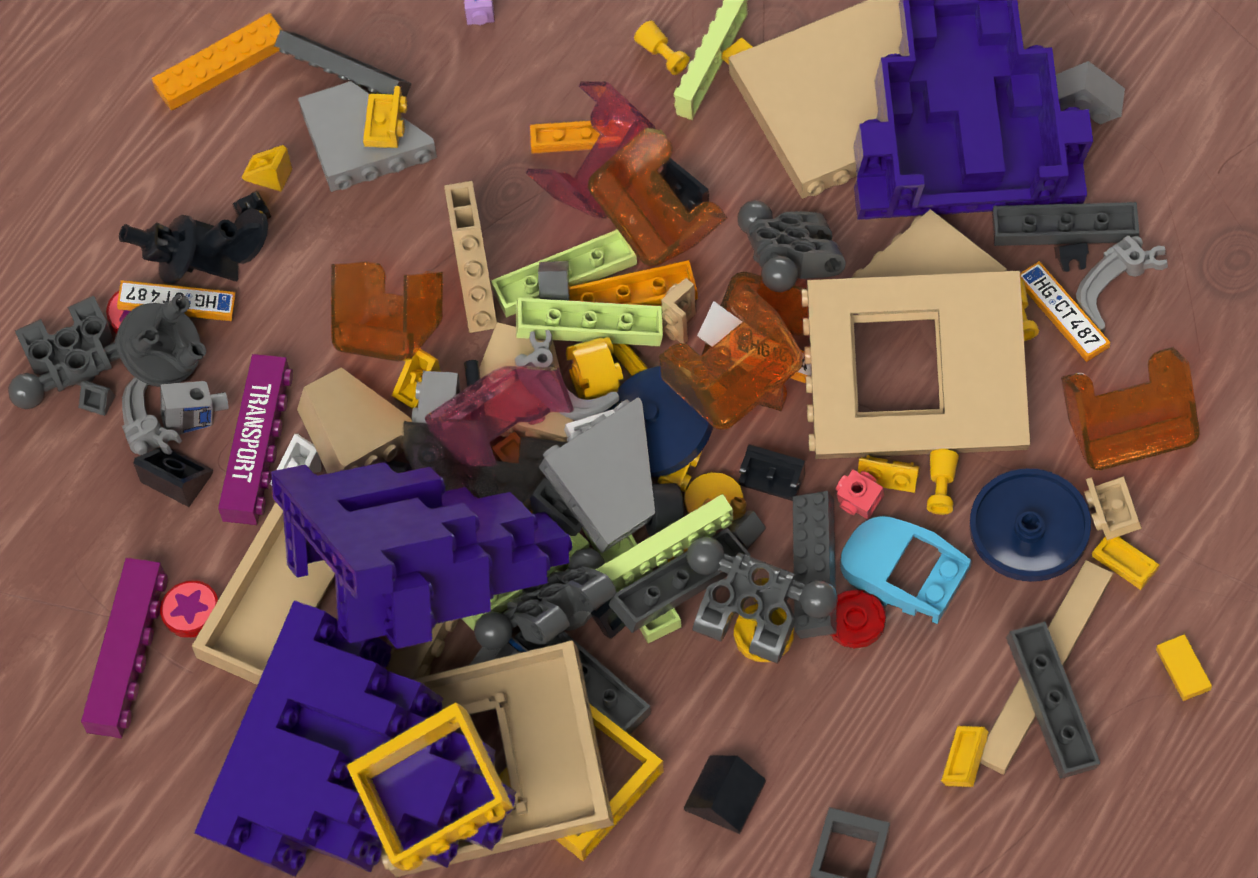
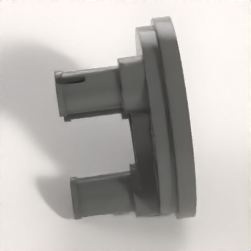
M180 294L176 295L171 301L164 304L148 303L140 305L125 316L118 328L117 349L121 361L134 377L148 385L160 387L162 384L181 383L193 373L199 359H202L206 354V348L200 342L195 325L184 314L190 307V302L186 296L181 298Z

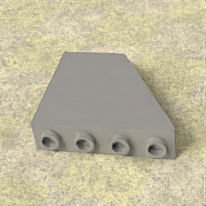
M351 81L298 98L302 116L331 192L344 190L351 185L372 181L379 176L400 172L404 168L416 164H425L437 158L433 138L401 117V120H404L405 130L404 137H399L398 148L364 147L363 137L369 93Z
M639 397L632 402H629L628 399L624 400L613 409L614 413L608 417L604 414L599 416L590 424L591 428L585 432H582L581 429L574 432L566 439L568 443L559 448L558 445H554L543 454L544 459L539 466L540 470L553 485L601 553L649 523L655 515L643 404Z

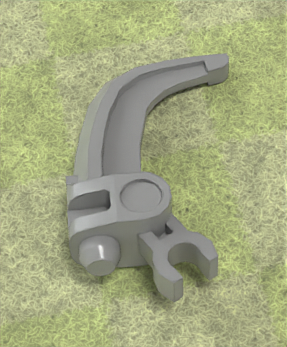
M1127 235L1119 243L1104 252V257L1080 282L1076 292L1077 305L1101 332L1105 331V322L1097 309L1099 294L1123 272L1136 277L1142 275L1145 269L1163 270L1168 268L1167 259H1155L1158 255H1166L1165 246L1158 245L1151 250L1143 251L1141 248L1143 245L1142 239L1139 236L1130 237Z
M545 330L546 340L544 342H537L535 331L531 332L529 338L534 352L528 356L520 354L515 358V369L533 394L536 392L546 403L565 417L580 420L602 413L619 401L617 392H610L597 399L583 400L577 398L562 385L553 373L555 367L553 355L549 350L552 344V335L549 330Z
M134 377L126 385L122 396L124 420L122 428L129 447L133 453L143 455L147 451L159 446L164 453L171 454L172 450L167 443L175 440L180 444L182 440L175 430H166L160 425L155 416L147 415L144 394L148 384Z

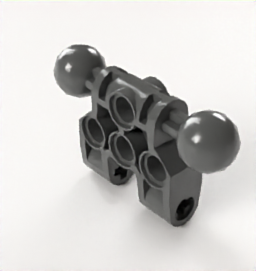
M757 200L746 202L740 208L737 215L738 225L748 235L754 250L753 259L762 268V281L771 291L785 292L796 284L798 278L832 277L839 275L845 269L846 261L837 243L832 240V231L822 214L805 211L783 212L773 219L769 206Z
M94 295L69 306L68 310L73 318L74 325L62 328L54 335L47 333L41 319L15 330L34 373L41 375L37 377L34 374L24 373L17 375L11 380L8 386V395L15 406L25 410L35 408L42 402L45 392L57 387L58 391L61 392L70 385L81 386L83 380L92 382L99 372L112 369L110 362L120 358L117 349V335L115 342L111 344L113 335Z
M712 537L697 538L688 548L687 561L693 571L702 575L713 574L718 570L728 574L726 579L707 586L692 629L702 635L721 642L727 633L733 616L738 613L745 619L757 621V628L750 644L749 653L778 664L796 622L792 609L787 602L788 598L799 601L804 613L817 619L829 616L837 607V591L827 581L814 580L808 584H803L795 580L796 574L740 552L736 557L725 554L720 542ZM761 569H766L770 576L769 581L765 585L759 586L755 582V574ZM721 587H727L730 591V598L725 603H719L716 600V592ZM752 597L756 598L758 601L757 611L753 614H747L744 611L745 601ZM782 608L787 614L786 621L782 625H775L772 621V614L775 610Z
M592 548L575 551L569 559L566 571L555 570L548 576L547 584L522 589V593L518 598L508 602V610L503 614L500 612L483 614L475 624V639L482 647L488 650H497L508 644L511 640L513 628L518 625L525 640L545 645L569 628L568 619L578 611L592 612L616 595L615 586L610 578L596 570L605 564L604 558Z

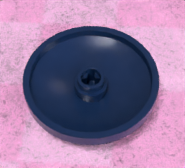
M676 366L652 367L633 375L618 388L619 401L606 410L614 409L626 399L629 402L638 397L641 399L651 478L672 474L692 462L707 444L715 420L714 403L708 389L693 373Z
M1017 469L992 479L978 493L970 514V536L978 555L996 572L1020 581H1044L1062 575L1081 559L1089 543L1091 516L1087 503L1081 493L1066 479L1045 470Z

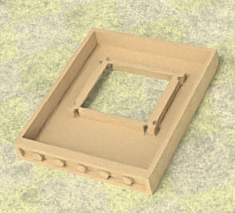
M1020 271L807 280V289H801L802 307L808 306V318H803V335H809L810 346L804 347L805 364H811V375L806 376V393H812V404L807 405L808 422H813L814 433L808 434L809 451H815V459L867 457V455H870V457L930 454L931 451L936 449H948L956 453L1029 449L1030 432ZM935 320L940 409L859 412L854 323Z
M277 503L274 504L192 644L197 659L257 685L293 601L295 600L317 608L335 578V573L324 560L309 563L308 576L297 578L289 569L286 561L283 510ZM458 619L435 624V627L432 628V641L396 649L388 639L387 644L392 646L390 662L385 669L409 679L428 676L431 671L430 664L434 657L438 658L442 653L445 645L444 639L448 631L453 632Z
M573 640L412 679L421 682L444 698L442 710L455 702L465 708L469 715L492 709L497 710L511 788L516 791L514 805L516 810H512L507 814L503 823L502 837L494 845L493 850L459 839L457 855L450 861L449 865L614 825L579 650ZM382 851V861L385 869H389L396 877L441 867L439 864L424 859L422 860V865L411 871H402L393 866L386 851Z

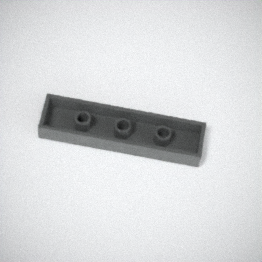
M280 30L274 45L280 48L279 52L294 55V58L297 60L307 61L309 65L317 68H324L323 71L337 74L343 80H351L357 86L367 87L369 91L376 94H394V87L401 86L402 96L407 97L412 84L295 32Z
M1137 202L993 206L994 246L1119 243L1127 235L1130 237L1139 236Z
M829 491L793 496L795 580L803 584H808L814 580H823L830 583L836 590L834 498ZM794 600V616L796 618L794 631L800 639L837 633L836 608L829 616L817 619L805 614L800 606V602Z
M728 528L712 536L723 546L725 554L736 557L740 552L751 556ZM687 552L617 592L611 598L609 606L633 633L707 589L708 585L727 577L728 574L719 570L709 575L698 574L689 566Z
M1046 622L1010 631L1006 637L1060 779L1096 769L1100 764V760Z
M521 631L514 637L528 651L573 640L564 631L545 645L525 640ZM573 640L579 650L589 703L630 735L651 714L650 705Z

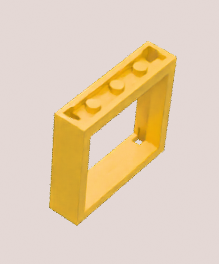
M456 702L347 765L348 771L391 864L402 871H411L422 865V860L431 855H439L446 852L453 842L460 838L467 839L478 832V828L488 822L495 823L506 816L507 811L513 809V805L467 710ZM461 727L495 799L404 851L371 779Z
M591 704L593 724L640 760L643 765L609 802L614 822L613 826L584 832L579 836L570 835L555 839L582 861L587 858L664 772L663 760ZM507 767L501 772L499 778L501 783L511 788Z

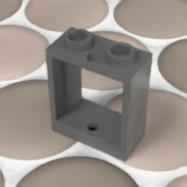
M829 807L810 878H846L821 871L832 832L876 843L867 878H878L889 837L890 823Z

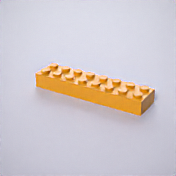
M268 13L152 78L154 88L169 109L173 111L279 52L280 48L274 45L282 29L272 15Z
M688 260L570 286L569 301L662 306L661 299L666 296L667 291L674 284L681 283L685 278L694 284L695 300L698 299V292Z

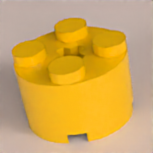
M609 337L596 338L566 348L567 361H573L572 369H569L570 377L577 396L583 398V400L597 399L610 392H618L620 387L619 380L623 379V373L620 364L613 361L611 355L613 354V346Z

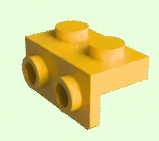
M401 86L394 87V94H369L363 137L364 147L398 148L399 137H404L405 130L404 120H401L402 113L407 112V97L402 96Z

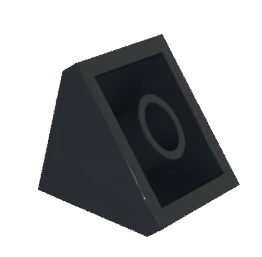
M159 447L134 459L133 464L141 483L187 507H190L213 473V469L172 448L171 454L164 453Z
M710 755L683 809L740 834L766 783V779L737 755Z

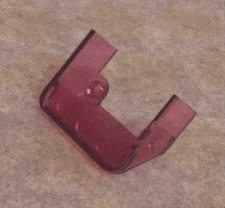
M581 81L579 87L596 102L590 115L592 127L600 136L574 178L568 173H557L552 169L528 168L526 174L554 199L592 217L606 219L614 214L657 141V130L642 113L608 82Z
M505 366L490 372L427 414L425 421L429 431L461 464H467L469 467L477 465L494 466L497 462L489 442L518 422H528L530 425L538 424L544 421L545 415L550 412L571 413L574 411V407L559 368Z

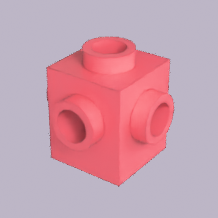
M852 469L849 476L844 475L836 486L838 502L841 503L839 506L851 515L858 513L869 520L884 497L883 487L877 484V480L865 471L858 473Z

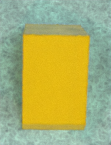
M281 145L252 155L241 178L247 182L282 192L292 172L287 148Z
M416 345L412 346L392 396L412 409L414 407L418 408L419 399H416L417 382H422L423 371L441 372L438 359Z

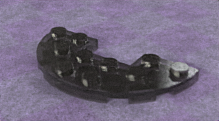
M403 422V448L406 459L413 470L431 467L438 476L443 478L445 491L466 487L477 498L511 492L529 511H532L530 496L544 477L546 478L539 468L544 459L543 454L554 445H558L560 448L568 443L521 436L518 464L460 456L463 430L461 428Z

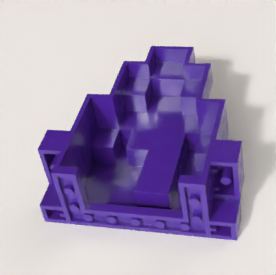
M900 0L899 11L902 28V39L899 46L900 54H889L881 57L875 77L878 114L876 119L867 120L859 124L853 145L857 173L854 186L857 220L923 216L930 209L937 215L990 212L993 211V206L1083 204L1087 197L1083 163L1093 143L1089 109L1080 110L1078 107H1070L1060 111L1052 47L1043 48L1041 45H1034L1027 49L1023 48L1018 1Z
M385 462L319 476L314 474L306 464L271 471L273 499L283 510L287 566L297 578L308 576L309 563L324 560L335 573L338 629L349 643L386 636L394 647L399 649L432 641V628L435 627V624L491 612L490 599H493L494 595L547 584V571H550V567L569 563V551L572 550L571 538L545 512L531 513L511 492L477 498L466 487L445 491L443 478L438 476L431 467L397 473Z
M294 600L194 833L296 877L298 871L305 864L308 848L372 872L373 867L381 858L382 842L353 782L347 765L442 711V701L444 698L421 682L386 670L385 667L391 659L392 646L379 637L349 643L339 631L336 618L326 611ZM456 732L449 733L371 779L404 851L495 799L466 737ZM483 743L487 751V754L492 764L494 765V754L496 750L487 745L486 743ZM502 783L514 808L516 791ZM513 809L507 811V812H506V816H507V814H509ZM506 816L495 823L488 822L478 828V832L475 835L463 840L493 850L494 845L502 837L503 823ZM459 840L450 844L451 847L446 852L439 855H431L426 860L448 868L450 861L457 855Z

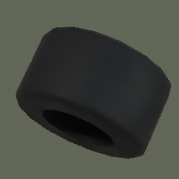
M676 483L652 484L655 515L645 525L650 537L684 517L682 493Z

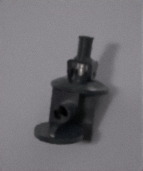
M256 209L244 211L237 217L234 223L224 219L215 226L194 220L191 216L180 215L173 220L169 227L155 223L146 231L124 224L119 232V241L141 247L144 260L158 262L159 276L163 282L173 284L179 281L186 272L192 273L194 269L237 281L238 263L245 264L250 262L262 249L267 237L268 221L267 216L262 211Z

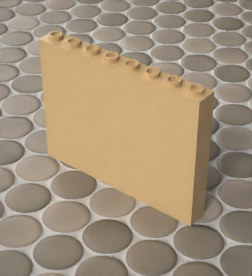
M867 0L729 57V74L802 199L808 196H816L827 188L834 185H842L849 179L857 176L853 145L859 124L867 120L876 119L878 114L875 77L881 57L889 54H900L899 46L902 39L899 11L900 0Z

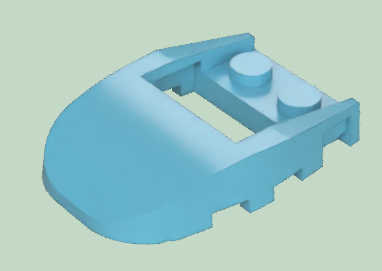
M887 516L869 519L858 526L844 546L840 558L842 575L852 586L874 595L884 606L889 604L901 608L902 612L913 616L917 612L932 616V622L936 624L939 623L971 568V559L935 532ZM913 537L938 548V551L942 553L917 597L887 582Z

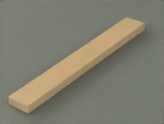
M1087 560L1048 627L1063 667L1113 577L1112 572ZM1022 678L1018 681L987 737L980 761L981 764L1003 775L1036 718Z

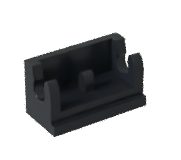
M668 156L663 160L662 171L660 173H657L655 170L652 172L649 189L690 223L709 207V189Z
M748 444L739 473L741 475L738 483L746 488L793 501V496H797L805 476V460Z

